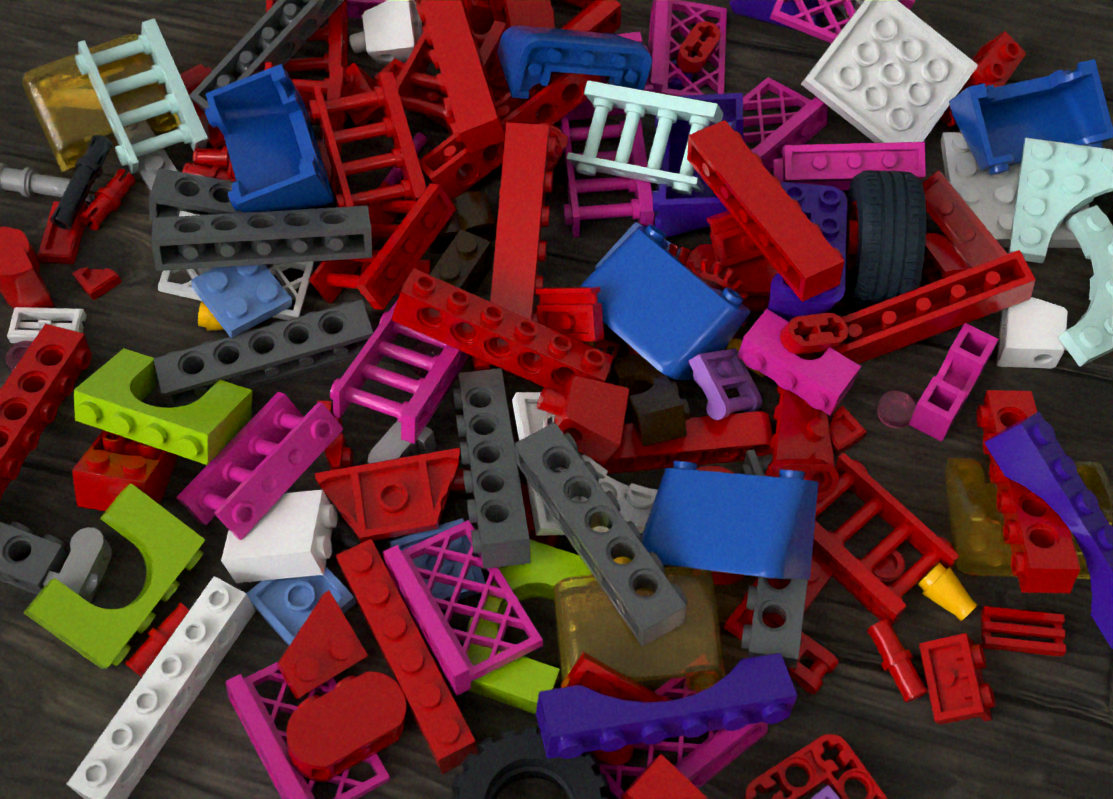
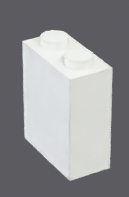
M323 489L284 493L242 540L237 539L230 530L228 531L221 561L236 583L324 575L326 559L330 558L332 552L330 540L332 527L337 525L336 507L334 504H330Z

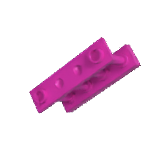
M566 114L561 118V126L556 127L568 136V145L563 155L569 204L564 205L565 225L572 224L573 238L580 237V220L632 216V219H638V223L644 227H647L649 224L654 226L655 212H653L650 182L621 176L575 180V166L567 160L568 152L572 153L571 141L587 140L590 127L569 128L568 115ZM640 118L628 164L647 168V157ZM620 121V124L605 125L601 139L621 138L625 121ZM617 150L598 152L596 158L615 161ZM628 189L629 193L634 192L635 199H631V203L582 207L578 206L577 193Z
M925 142L784 145L783 158L773 159V176H776L780 182L832 186L842 191H849L853 177L864 170L911 172L919 179L926 177Z
M396 301L389 312L385 311L383 313L379 326L341 379L337 378L334 381L330 390V399L333 400V416L341 418L351 402L398 418V422L401 423V440L415 444L471 355L392 321L391 318L397 304ZM401 334L443 348V351L440 355L431 357L392 343ZM385 356L429 372L425 378L421 377L419 380L377 367V365ZM370 379L409 392L413 396L409 402L405 401L401 404L360 389L366 380Z
M277 392L176 499L199 523L207 525L216 515L237 539L242 540L343 431V427L323 403L318 402L304 417L286 394Z

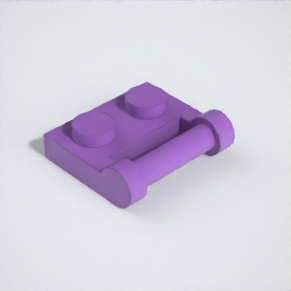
M736 348L698 354L688 361L693 370V377L696 383L703 389L708 399L707 413L715 420L727 418L733 412H754L760 409L762 405L761 395L744 362L737 358L739 352ZM737 388L740 395L728 398L724 390Z

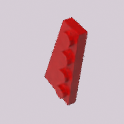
M813 353L796 354L798 357L806 360L819 358V355ZM777 385L780 399L779 404L775 406L773 419L777 420L776 434L771 437L770 450L773 451V459L768 468L772 463L780 459H822L835 467L827 413L813 408L800 396ZM817 473L812 477V481L816 478Z

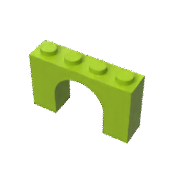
M125 348L74 389L75 421L208 465L251 420L252 390L223 380H219L199 400L185 406L164 408L141 402L156 388L154 358Z
M132 483L121 491L100 519L132 542L144 558L146 566L145 583L135 600L119 609L100 608L86 601L54 577L49 580L23 612L101 669L108 668L111 663L117 666L125 658L131 649L127 642L136 631L141 634L146 630L156 614L151 612L160 599L166 602L180 585L175 579L184 568L188 571L191 570L203 555L199 548L205 539Z
M529 539L531 563L499 567L519 602L528 598L542 597L588 611L598 585L597 580L579 555ZM489 595L484 610L504 615L508 603L503 598ZM471 617L469 621L467 632L470 629L474 617ZM480 619L475 634L496 639L500 624ZM471 643L467 656L473 666L489 659L492 648ZM522 656L471 681V689L468 691L536 715L539 691L559 688L561 682L560 669Z

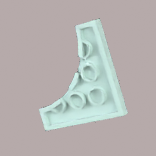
M1025 138L1008 254L1020 250L1025 261L1043 263L1048 244L1063 219L1069 213H1074L1082 206L1092 202L1094 197L1113 191V149Z
M1097 205L1074 214L1066 222L1077 238L1085 258L1091 260L1094 275L1090 278L1089 300H1091L1088 310L1076 325L1067 329L1058 337L1079 367L1113 351V225Z

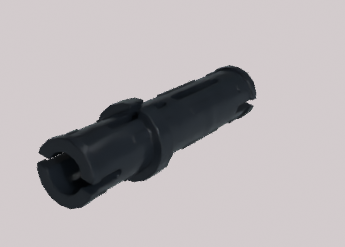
M94 134L82 158L77 159L74 175L50 218L51 223L64 230H71L96 178H100L103 172L102 166L113 147V143L106 137Z

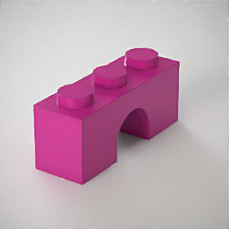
M766 309L743 337L737 358L744 361L749 368L758 370L774 380L781 388L790 390L800 396L813 408L820 409L831 415L853 386L861 366L830 347L823 356L815 360L802 359L796 354L789 352L780 341V331L788 321Z
M965 323L950 347L936 377L933 376L918 401L909 425L942 442L988 363L999 339Z

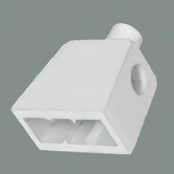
M387 0L366 10L362 15L364 31L350 35V44L355 53L367 51L380 65H387L394 58L403 63L407 62L423 33L415 0Z
M1033 297L1003 309L1001 312L996 366L1048 369L1056 367L1064 350H1067L1058 337L1067 330L1068 311L1062 306Z

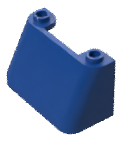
M522 25L512 26L503 32L497 51L511 97L528 99L529 89L534 85L541 83L542 86H548L551 71L610 76V85L644 91L652 65L651 55L643 43L619 35Z
M1095 59L1079 62L1076 64L1077 68L1072 72L1071 70H1058L1049 76L995 88L994 85L985 87V83L970 86L951 99L949 105L952 116L980 170H988L989 176L1009 171L1010 165L1021 163L1025 138L1104 148L1103 143L1113 139V127Z
M282 64L205 93L209 108L205 109L207 119L212 128L218 127L224 135L236 181L231 184L232 191L228 192V196L236 212L239 210L242 213L298 210L323 207L335 202L307 108Z
M651 224L647 227L639 226L580 287L600 286L601 292H598L597 296L598 303L602 304L603 322L657 370L674 380H695L693 370L688 361L698 354L724 350L751 311L742 304L744 299L736 291L725 287L724 290L710 287L666 250L668 243L664 240L666 234L662 230Z
M674 461L673 468L665 469L642 533L641 543L648 553L654 552L664 565L768 578L810 579L818 482L804 480V472L780 469L779 477L698 471L697 463Z

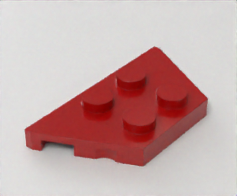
M460 448L318 472L315 473V479L361 543L372 539V541L438 529L461 461Z

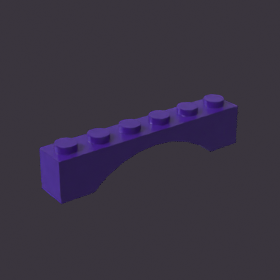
M1038 411L1005 428L984 443L1005 477L1025 486L1041 497L1062 518L1073 533L1084 554L1090 574L1092 590L1090 615L1113 650V526L1108 523L1100 510L1095 495L1087 489L1078 475L1074 461L1065 454L1055 438L1054 429Z
M777 653L741 659L735 668L714 686L695 695L673 701L647 703L621 700L597 693L582 685L539 691L536 717L547 759L555 757L571 759L578 757L584 752L596 750L612 752L621 749L625 745L643 742L653 745L664 741L666 738L678 736L694 738L703 735L707 731L719 729L735 731L748 724L760 722L767 724L779 723L789 718L797 698V693L782 655Z

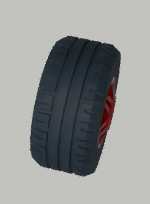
M864 170L854 176L850 184L847 197L845 294L847 299L855 305L872 306L919 287L926 243V203L922 182L911 172Z

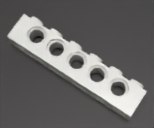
M215 576L211 579L67 783L69 787L84 799H127L255 613L256 610L245 592Z

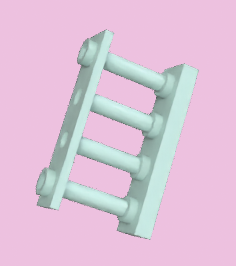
M155 18L142 22V32L138 36V40L94 54H90L85 40L78 42L79 55L75 56L77 66L82 75L88 74L119 146L115 147L122 166L128 164L131 173L138 172L139 164L137 157L180 142L190 143L193 152L196 147L206 148L208 137ZM142 52L145 55H151L155 64L151 66V70L104 84L97 70L98 66ZM155 82L164 84L168 95H165V99L117 115L110 97ZM167 112L177 114L181 123L178 125V129L132 145L123 128Z
M587 80L584 94L593 103L595 111L583 155L568 152L567 160L576 167L575 171L588 176H595L596 172L656 184H667V186L672 187V191L683 195H692V191L703 193L705 186L699 178L693 177L694 168L687 160L688 142L679 174L662 171L660 168L672 123H676L677 119L689 121V125H691L690 134L722 121L723 112L718 104ZM613 108L624 109L627 116L615 161L596 158L608 111H612ZM645 113L657 115L656 118L659 120L647 168L628 164L640 117H644Z

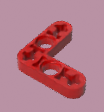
M826 734L817 738L755 778L747 786L743 797L744 799H755L757 795L755 790L758 789L762 794L771 791L776 785L772 778L776 777L781 790L774 794L771 799H802L824 783L829 785L840 799H850L844 791V784L851 779L861 781L865 785L867 790L865 799H888L848 743L842 737L835 734ZM824 746L829 751L835 748L839 751L836 761L842 770L847 765H850L852 768L845 771L839 780L834 778V775L839 771L834 761L831 759L824 761L821 758ZM792 766L803 768L808 775V783L803 787L792 786L785 777L786 770ZM782 791L789 797L784 798Z

